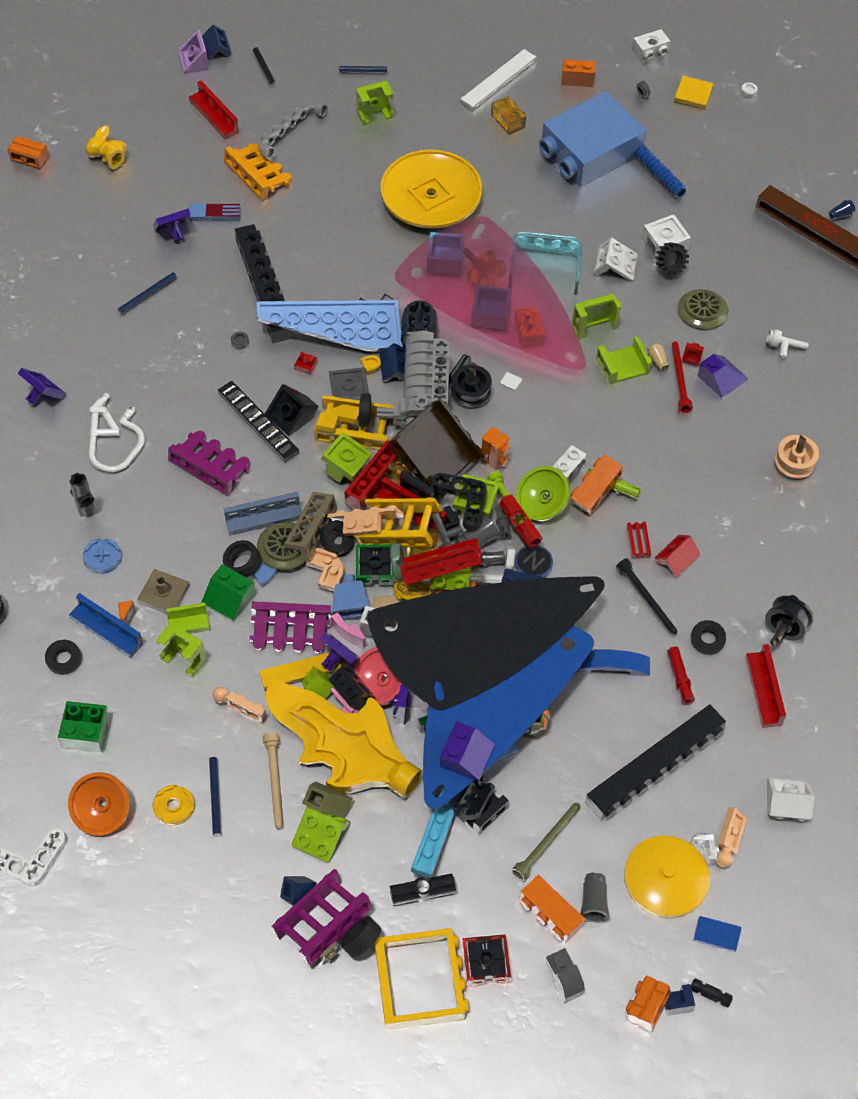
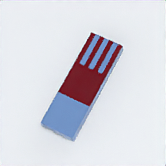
M189 204L191 214L189 221H240V204Z

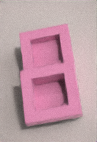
M338 612L331 616V626L340 636L359 648L363 649L366 647V637L355 623L348 627Z

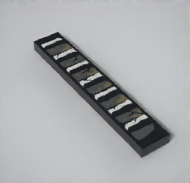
M233 381L217 389L218 394L284 462H287L299 453V449Z

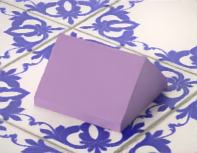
M197 30L178 50L183 71L186 74L209 70L207 52L201 31Z

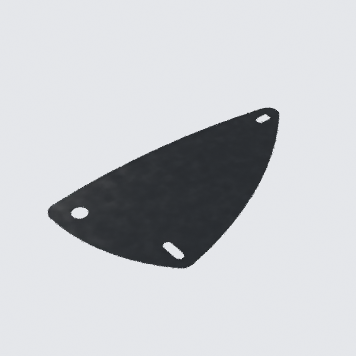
M597 576L539 578L485 584L430 594L379 607L369 612L367 622L381 656L394 675L422 701L434 709L445 710L496 686L542 655L585 614L603 591L605 583ZM593 584V591H580L581 586ZM389 619L395 620L398 623L397 629L387 631L384 628L385 621ZM435 681H440L444 693L442 701L436 698L433 686Z

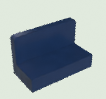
M212 25L202 35L208 59H211L217 52L227 57L232 53L224 30Z
M393 343L380 352L382 381L385 383L395 376L404 381L405 348Z

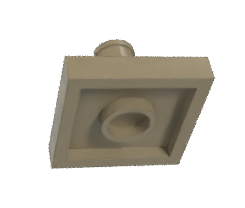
M154 569L138 596L137 603L166 614L167 608L179 606L190 586L189 581Z

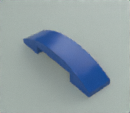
M591 650L576 673L604 670L630 672V676H650V657L623 650Z

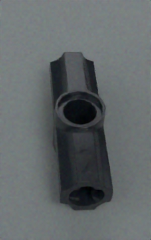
M75 473L71 475L69 481L71 486L70 493L75 500L78 514L81 517L89 518L95 510L94 497L90 492L86 476Z
M452 873L431 878L421 876L415 881L389 886L393 905L412 901L426 902L432 897L456 893L455 880ZM421 886L428 888L426 892H420L417 889Z

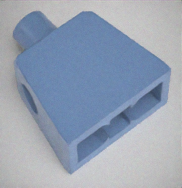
M347 574L343 577L344 583L335 585L332 604L333 615L338 612L343 620L361 618L365 607H370L363 582L360 580L355 581V575Z

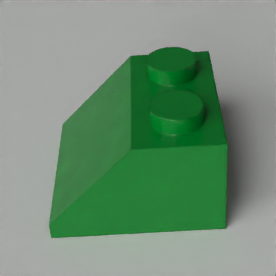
M222 564L211 577L201 603H205L209 609L234 622L256 594L255 584L252 580Z

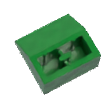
M66 701L58 734L61 748L102 753L106 736L107 705Z

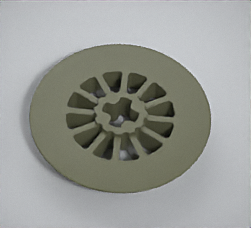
M706 289L689 291L681 297L678 303V312L681 318L689 325L700 329H711L721 325L727 319L729 313L726 301L719 294Z
M276 523L261 533L257 541V549L261 554V560L266 565L275 569L287 570L298 567L306 561L302 560L300 550L286 548L285 545L281 546L288 539L295 523ZM302 537L295 539L293 542L301 543Z

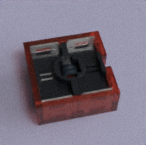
M506 934L462 938L467 986L485 985V981L492 980V984L510 982L511 972Z

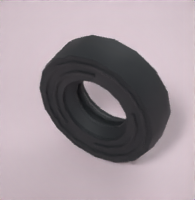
M362 393L359 403V426L369 427L371 394Z
M335 520L328 522L322 527L320 542L326 551L340 555L351 548L353 536H345L343 534V522ZM333 531H337L342 536L341 544H335L332 541L331 533Z
M704 620L694 626L691 632V643L700 653L707 655L716 654L723 649L726 643V632L719 623ZM706 631L711 632L715 635L716 640L713 643H706L702 640L701 634Z
M57 640L45 652V663L55 674H69L75 671L81 662L80 649L70 640ZM61 651H67L71 654L70 659L65 663H59L55 659L56 655Z

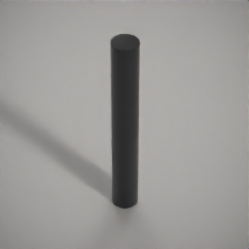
M258 47L253 48V53L268 82L273 84L275 79Z

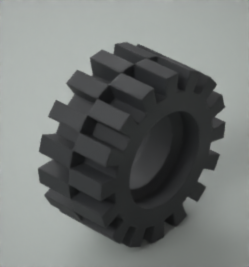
M669 242L659 247L661 251L657 250L656 253L659 256H655V259L658 260L655 263L659 266L658 269L662 270L661 272L678 275V272H683L682 268H687L685 263H689L686 258H689V255L686 254L688 250L684 249L683 245ZM671 252H675L677 256L673 265L668 264V257Z

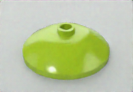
M540 466L530 470L521 479L516 491L517 502L527 516L534 521H547L559 515L566 507L570 496V486L566 476L551 466Z

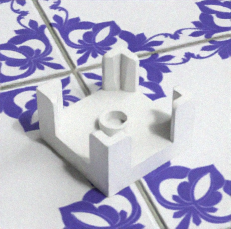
M674 214L644 225L642 240L645 244L650 239L656 247L655 256H659L656 253L657 250L661 251L659 247L669 242L681 244L685 247L684 249L689 250L691 237Z

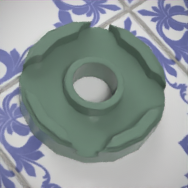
M401 543L392 544V565L396 582L404 580L400 565L404 564L402 560L404 552Z

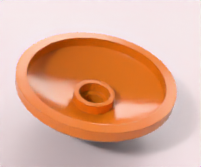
M105 772L90 773L80 778L72 787L68 798V810L74 824L83 832L94 836L107 835L119 829L125 822L130 809L129 794L124 784L115 776ZM102 799L106 800L105 806L101 804Z

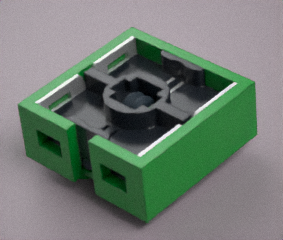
M392 544L356 545V581H362L364 586H371L372 583H379V585L395 584L392 565Z

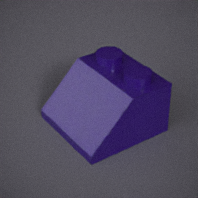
M456 721L440 755V767L479 782L495 744L476 728Z

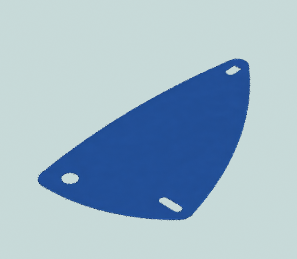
M573 626L542 655L496 686L445 710H437L429 705L423 751L424 800L428 807L432 809L442 807L474 781L471 778L440 767V755L455 722L458 721L476 728L495 744L484 771L487 770L529 729L566 686L593 649L594 640L592 636ZM565 638H571L575 642V646L572 650H564L561 647V641ZM435 681L434 690L436 698L442 701L444 699L442 684L440 681ZM439 785H444L446 789L439 798L431 794Z

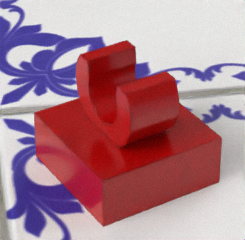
M694 342L692 344L686 343L682 361L699 365L704 347Z
M301 352L294 364V370L311 375L318 362V357Z

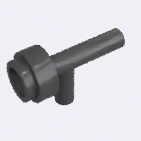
M439 512L433 513L431 516L443 542L439 548L457 543L456 539L450 541L449 538L463 533L461 525L446 531Z

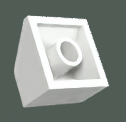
M767 778V809L770 816L776 819L788 817L797 821L812 820L815 795L809 781Z

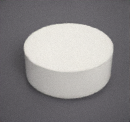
M744 83L741 88V94L746 98H753L756 96L758 88L753 83Z

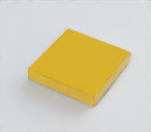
M682 76L674 102L705 109L714 83Z

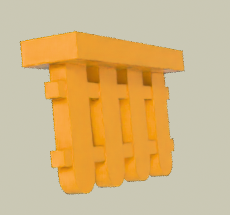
M249 143L247 147L240 150L237 148L233 150L231 146L226 147L224 150V162L262 201L268 198V191L274 192L275 188L283 185L285 187L289 186L292 178L291 174H281V164H271L272 159L263 158L258 148L259 143L253 145Z

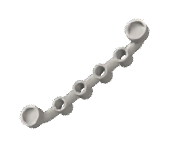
M319 102L318 104L307 105L302 109L295 107L292 117L285 115L282 125L274 124L271 134L264 132L261 135V142L258 146L261 156L268 160L272 159L275 149L270 145L274 143L275 138L283 136L285 130L289 127L293 128L299 119L303 120L309 111H315L316 115L324 117L328 111L327 104Z

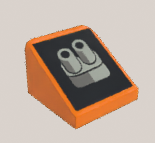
M132 600L119 602L118 604L120 620L126 624H129L135 612Z

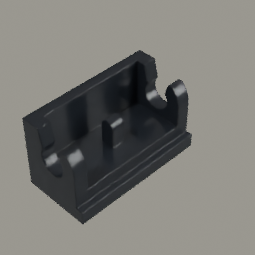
M481 776L479 782L476 780L471 782L456 795L452 802L451 809L462 821L479 819L495 789L492 783L485 784L481 782L484 781L485 776Z

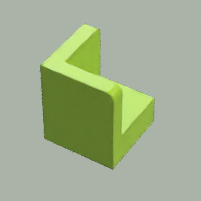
M314 666L302 680L304 689L313 691L324 699L332 692L331 688H335L329 681L331 676Z

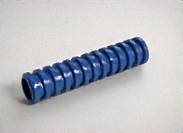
M643 146L637 151L636 158L655 175L675 198H680L685 194L687 187L664 166L647 146Z

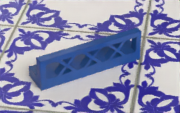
M81 593L76 596L78 605L69 614L70 619L129 658H132L143 645L141 633Z

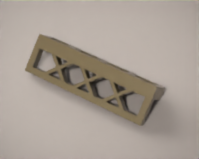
M313 492L285 542L286 548L300 550L302 560L310 561L320 542L322 527L331 521L327 518L328 514L335 513L337 510L333 494ZM316 499L323 500V502L316 505L314 503ZM316 511V515L308 518L307 515ZM307 524L310 525L309 528L304 529L302 531L300 530L302 526ZM302 537L301 543L293 542L295 539Z

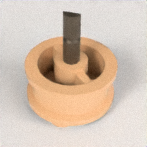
M802 435L787 436L778 446V451L775 455V465L784 476L793 479L805 478L815 469L819 458L818 447L808 437Z

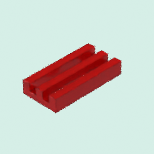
M646 521L642 522V524L638 522L631 524V522H628L626 527L632 558L651 557ZM632 529H635L639 553H636ZM640 529H642L646 553L643 551Z

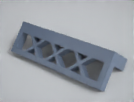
M298 492L223 508L229 536L267 528L278 522L297 521L302 513Z

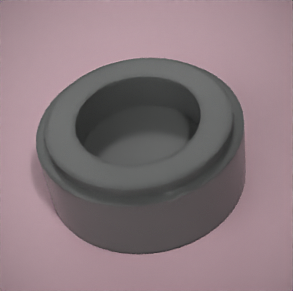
M645 81L637 83L636 88L642 98L649 96L651 92L648 84Z
M236 332L231 336V345L235 349L241 350L248 346L249 338L246 333Z

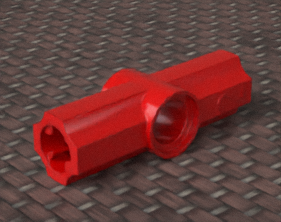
M512 494L503 497L499 505L528 547L532 548L539 545L543 537ZM521 518H524V521L518 524V521Z

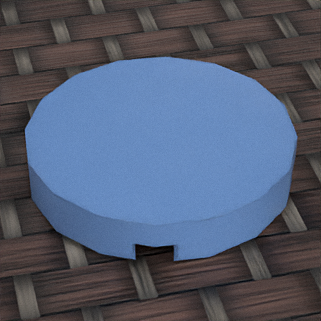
M106 538L105 540H93L88 543L83 551L84 565L95 574L110 573L118 567L122 558L118 544Z

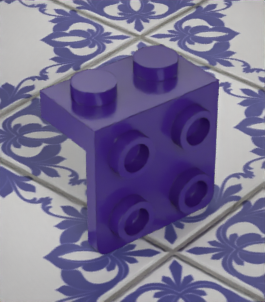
M400 685L399 695L394 697L393 716H396V724L404 725L407 707L429 710V705L413 694L405 685Z

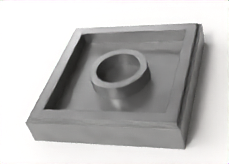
M365 367L329 371L332 396L360 401L362 393H369Z

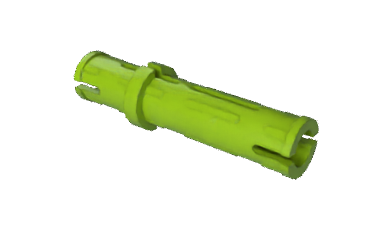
M588 468L587 472L590 473L592 469ZM618 479L611 488L617 491L618 494H626L637 499L641 491L640 487L626 483V480Z

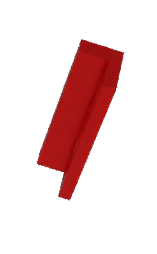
M202 80L198 81V92L189 96L190 103L225 140L238 134L237 117Z
M384 476L381 480V489L374 498L418 499L420 497ZM441 510L439 515L443 524L446 525L447 513ZM414 513L411 524L419 528L423 513ZM430 516L427 531L429 535L436 538L439 532L432 516Z
M763 644L760 652L746 653L745 658L762 728L782 726L786 712L769 644Z

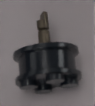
M474 362L458 368L452 376L451 393L454 400L466 408L485 404L491 395L492 378L490 373Z
M797 596L777 597L773 602L772 608L766 613L765 621L768 627L775 633L770 641L772 646L776 642H780L781 638L791 641L802 639L806 634L807 628L813 623V612Z

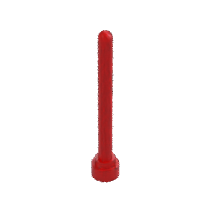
M674 341L672 343V351L680 394L678 410L680 413H689L693 410L692 401L687 397L679 343Z

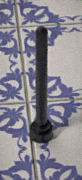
M628 558L621 560L616 565L619 573L629 578L670 634H677V628L633 572V564Z

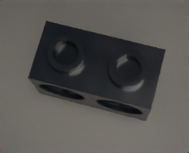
M342 665L329 678V681L348 705L360 711L368 698H376L356 672Z

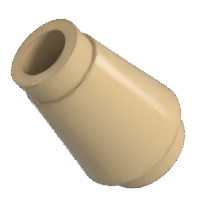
M660 343L653 344L647 349V355L651 357V360L660 371L666 370L669 367L664 347Z

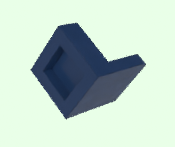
M284 876L280 898L296 904L316 886L317 882L305 876Z
M691 984L682 985L679 991L671 992L664 1006L667 1016L693 1012L696 1005Z

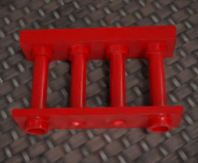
M476 537L402 558L404 564L400 565L405 585L482 564L480 558L482 553L478 539Z

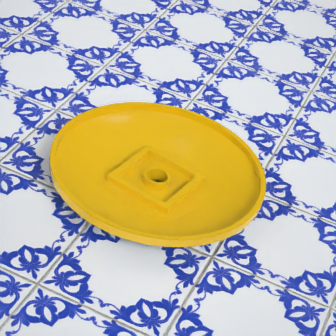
M420 150L408 153L395 160L386 169L381 180V196L386 208L399 220L421 228H443L463 221L478 207L482 195L481 179L475 168L460 156L441 150Z

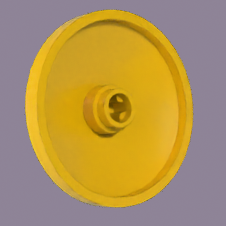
M660 835L642 841L632 850L625 865L624 882L629 896L640 909L655 917L674 919L692 913L701 905L709 888L710 875L704 857L692 844L678 837Z

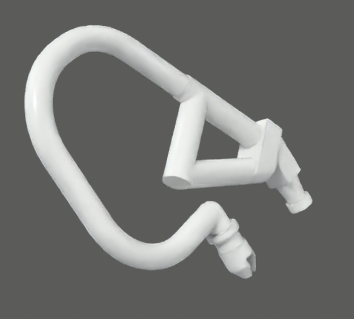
M104 393L90 407L91 425L88 455L94 467L104 472L114 473L124 470L132 463L144 446L145 436L139 426L129 421L130 417L135 413V407H128L125 413L122 414L119 423L136 432L138 435L137 445L126 460L119 465L106 466L96 459L95 447L97 436H120V429L105 407V403L109 400L110 395ZM98 417H104L111 429H98Z

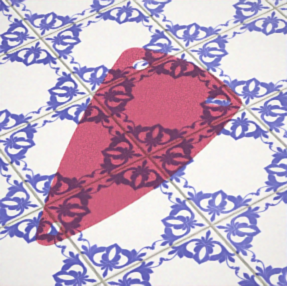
M486 216L462 221L435 234L416 248L395 272V280L400 285L437 309L483 334L528 354L573 370H581L586 365L581 344L570 318L545 276L525 251L502 228ZM484 224L485 228L477 239H473L472 234L478 225ZM421 268L423 276L421 278L412 277V269ZM569 352L578 358L574 363L567 359L565 354Z

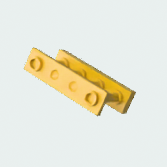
M322 395V409L329 410L342 404L359 407V400ZM371 402V416L377 417L378 407L394 408V406ZM380 418L376 434L366 432L367 427L359 426L358 431L348 430L349 423L342 422L341 427L335 428L334 433L316 430L315 425L314 441L332 444L344 432L366 449L378 451L388 440V435H384L387 418Z
M374 498L365 500L368 508L376 507L380 509L392 505L406 514L401 530H392L395 518L387 519L383 530H380V533L355 535L359 544L401 543L402 547L432 548L433 540L427 531L431 513H440L442 510L436 498ZM423 513L419 529L409 530L413 514Z

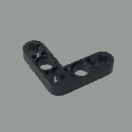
M445 473L435 474L432 478V488L435 491L467 498L463 527L468 531L477 530L482 516L487 490L486 484L476 479ZM439 480L443 481L442 485L438 484ZM461 483L464 485V488L456 489L454 485ZM476 502L480 507L473 509L469 504ZM471 515H475L473 524L469 523Z

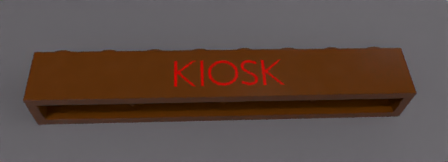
M771 185L758 196L755 208L858 269L857 236Z

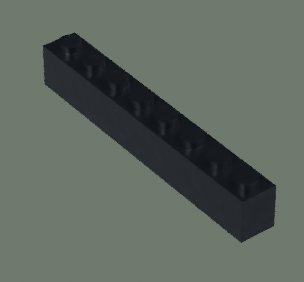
M709 704L587 793L584 803L600 821L605 817H612L617 812L616 809L621 805L623 807L627 806L632 801V797L636 794H643L648 789V785L658 783L667 771H674L682 760H689L698 748L702 750L713 737H720L725 731L726 720Z

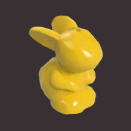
M105 125L100 127L95 132L94 137L87 141L85 152L91 158L102 156V162L107 163L110 169L115 170L124 161L126 143L113 140V138H107L110 128Z

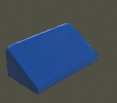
M699 916L693 941L736 952L742 927Z

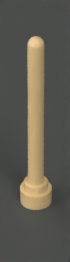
M267 733L262 736L263 745L268 749L274 824L277 829H280L283 826L276 755L279 734Z

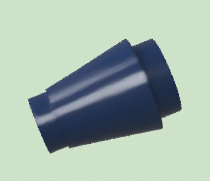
M844 200L829 211V217L831 220L852 216L855 212L854 203L851 200Z

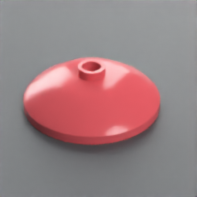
M377 647L365 652L354 667V671L376 697L375 700L380 706L392 702L395 695H399L400 685H404L388 667Z

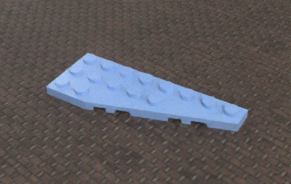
M398 300L256 302L257 321L364 351H383L393 343L403 347L401 343Z

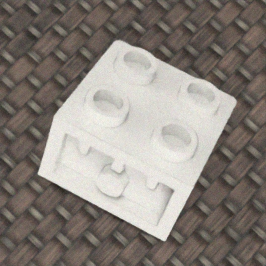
M611 237L598 248L594 273L600 276L602 273L612 269L631 281L634 279L638 254Z

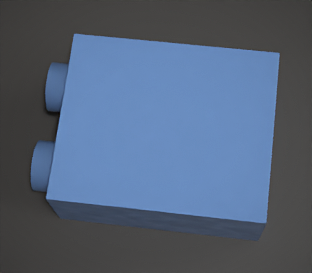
M605 91L544 122L542 139L539 140V148L546 158L552 157L559 165V169L565 178H572L582 187L634 160L637 151L645 146L647 130Z

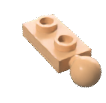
M217 687L213 691L212 696L216 702H227L229 708L261 724L266 720V710L261 704L248 701L242 694L238 693L236 695L231 691L228 693L224 687Z
M735 807L728 808L717 844L722 848V851L716 855V862L720 867L731 865L733 861L732 855H737L747 817Z

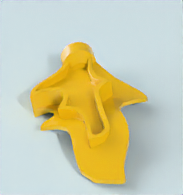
M276 678L269 679L265 699L270 713L303 741L304 751L299 759V763L310 765L322 762L332 767V775L326 781L327 787L343 794H352L372 787H389L403 798H407L420 781L423 771L407 761L398 750L390 734L383 708L372 697L368 698L366 704L358 713H345L313 691L288 685Z

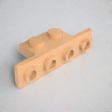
M390 505L380 509L371 507L369 510L336 511L335 513L328 514L327 518L332 521H342L343 534L345 536L380 533L382 519L402 518L404 513L396 506Z

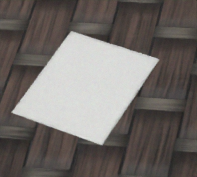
M507 372L500 383L516 390L523 379Z

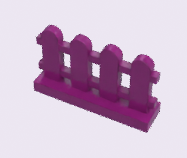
M196 431L194 434L189 433L188 439L183 444H172L168 448V461L226 496L232 492V482L236 484L238 482L237 477L243 472L247 473L250 470L249 458L241 457L238 460L235 459L234 449L226 448L224 451L220 450V442L216 439H212L209 442L205 441V433L203 431ZM199 445L203 447L197 453L193 452ZM217 455L212 462L208 461L211 456ZM228 463L233 464L227 471L223 469Z
M252 601L251 610L255 616H251V623H255L254 636L250 635L249 641L253 642L256 650H263L265 642L273 643V648L277 652L284 650L285 643L292 644L293 650L297 653L304 650L305 644L312 645L313 651L317 654L324 651V645L327 644L320 640V638L326 632V626H330V620L326 619H331V605ZM267 623L274 624L273 637L266 636ZM287 624L294 625L293 638L286 637ZM306 625L314 626L313 639L305 638Z

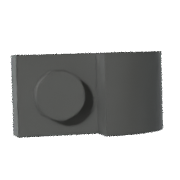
M563 948L545 957V961L555 978L554 986L563 1003L565 1004L582 996L585 991L584 982L577 965L573 964L567 950Z

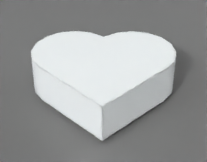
M505 546L504 569H513L515 557L513 547Z

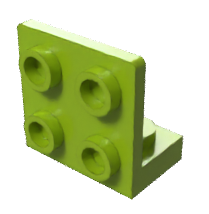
M307 806L291 845L323 861L329 862L341 832L348 828L350 820L322 813Z

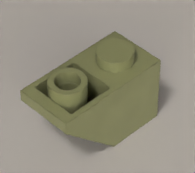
M315 781L309 785L302 804L322 813L345 818L353 798Z

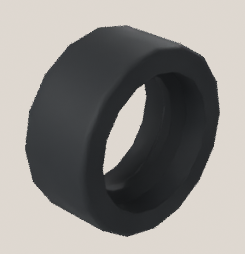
M236 541L225 550L223 564L247 578L259 569L261 554L250 541ZM246 551L251 552V557L246 564L241 567H233V562L239 554Z
M366 916L344 935L340 945L352 958H356L374 944L382 931L381 927L370 916Z

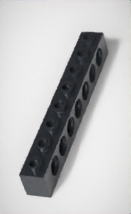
M255 224L234 228L236 243L257 302L285 301L283 294H279V282L274 280L276 278L274 269H270L271 261L269 255H265V244L260 241L262 240L260 230H256ZM265 323L272 344L293 339L292 330Z

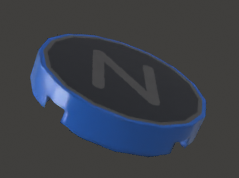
M526 545L519 549L515 556L516 571L546 577L552 570V555L546 548L540 545L532 548Z

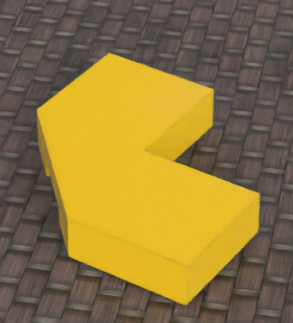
M342 404L321 412L316 423V430L334 433L338 421L356 424L359 418V407Z

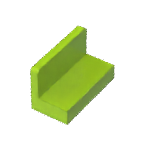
M205 603L166 609L168 624L172 623L189 634L210 631Z

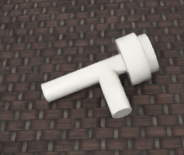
M778 329L769 330L766 338V343L769 346L778 347L779 343H781L780 358H786L788 345L807 350L809 345L806 342L783 337L782 331Z

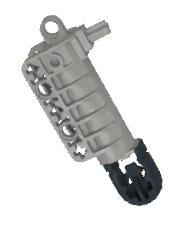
M422 300L413 301L408 304L402 315L401 343L406 348L404 387L401 403L394 402V408H377V418H394V425L400 424L402 428L432 401L442 398L448 404L450 344L445 339L436 338V311L431 304ZM413 327L417 332H410ZM440 345H443L444 347L443 353H439ZM438 376H442L441 382L438 381ZM438 389H442L441 395L438 394Z

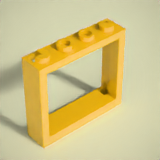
M452 928L378 937L374 942L385 1030L465 1020V1012H469L467 998L463 999L462 991L465 990L464 977L459 976L462 962L461 957L456 956L455 948H459L458 937L453 935ZM447 940L457 1008L393 1016L384 948Z

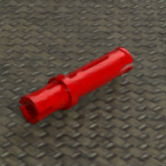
M670 647L669 650L667 649V654L675 675V685L679 689L682 703H693L692 701H695L691 690L692 683L686 674L679 647Z

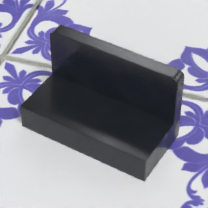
M492 792L479 819L463 821L476 834L480 835L508 809L509 800L504 795L498 798Z

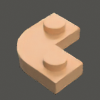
M316 548L310 561L307 560L306 562L308 567L323 571L318 587L334 592L335 585L341 582L344 575V566L337 554Z

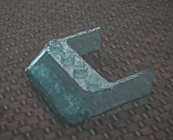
M526 232L515 234L509 272V289L512 288L515 254L522 251L575 257L577 264L574 295H577L582 254V242L580 239Z

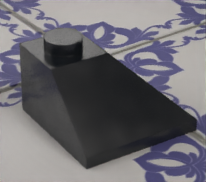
M282 384L264 414L288 436H291L311 420L319 406L307 395Z

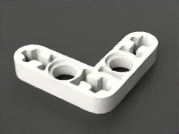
M60 829L50 830L30 861L0 847V856L6 861L4 864L0 860V872L29 886L39 885L66 844V837L63 831ZM59 836L60 841H55L53 844L52 838ZM49 853L50 859L47 862H40L39 857L41 854ZM13 862L21 864L20 869L17 871H10L9 867ZM35 871H36V874H37L38 877H37V878L33 877V878L30 880L29 874H30V873H31V874H34Z

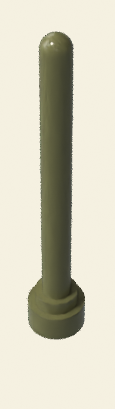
M574 803L524 862L516 863L511 869L515 877L524 881L530 875L529 871L532 864L579 811V803Z

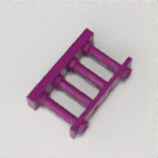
M335 868L329 874H326L314 888L271 926L279 940L287 935L301 947L299 952L303 961L309 967L319 959V956L333 942H337L373 908L369 896L364 892L354 897L340 885L342 880ZM333 890L349 903L340 912L325 900ZM317 905L334 918L326 926L321 925L309 914ZM301 920L317 932L310 941L304 939L293 929Z

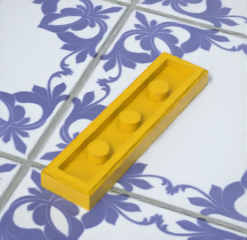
M329 652L260 670L259 673L264 691H267L269 679L276 678L289 685L301 682L313 666L326 674L335 673L341 667L340 661H338L331 672L326 669L327 667L322 666L321 663L330 654Z

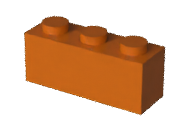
M606 454L595 461L592 471L584 475L582 484L579 487H575L571 492L572 504L589 516L624 473L623 466Z
M539 874L520 891L519 899L521 905L526 910H531L536 914V919L542 925L546 924L558 940L562 939L567 943L583 927L585 918Z

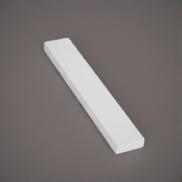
M523 49L463 96L460 103L473 111L536 61V56Z

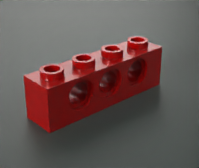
M388 440L344 492L345 505L352 509L363 510L367 506L365 500L372 499L380 490L381 480L384 476L389 479L401 464L402 460L389 445Z

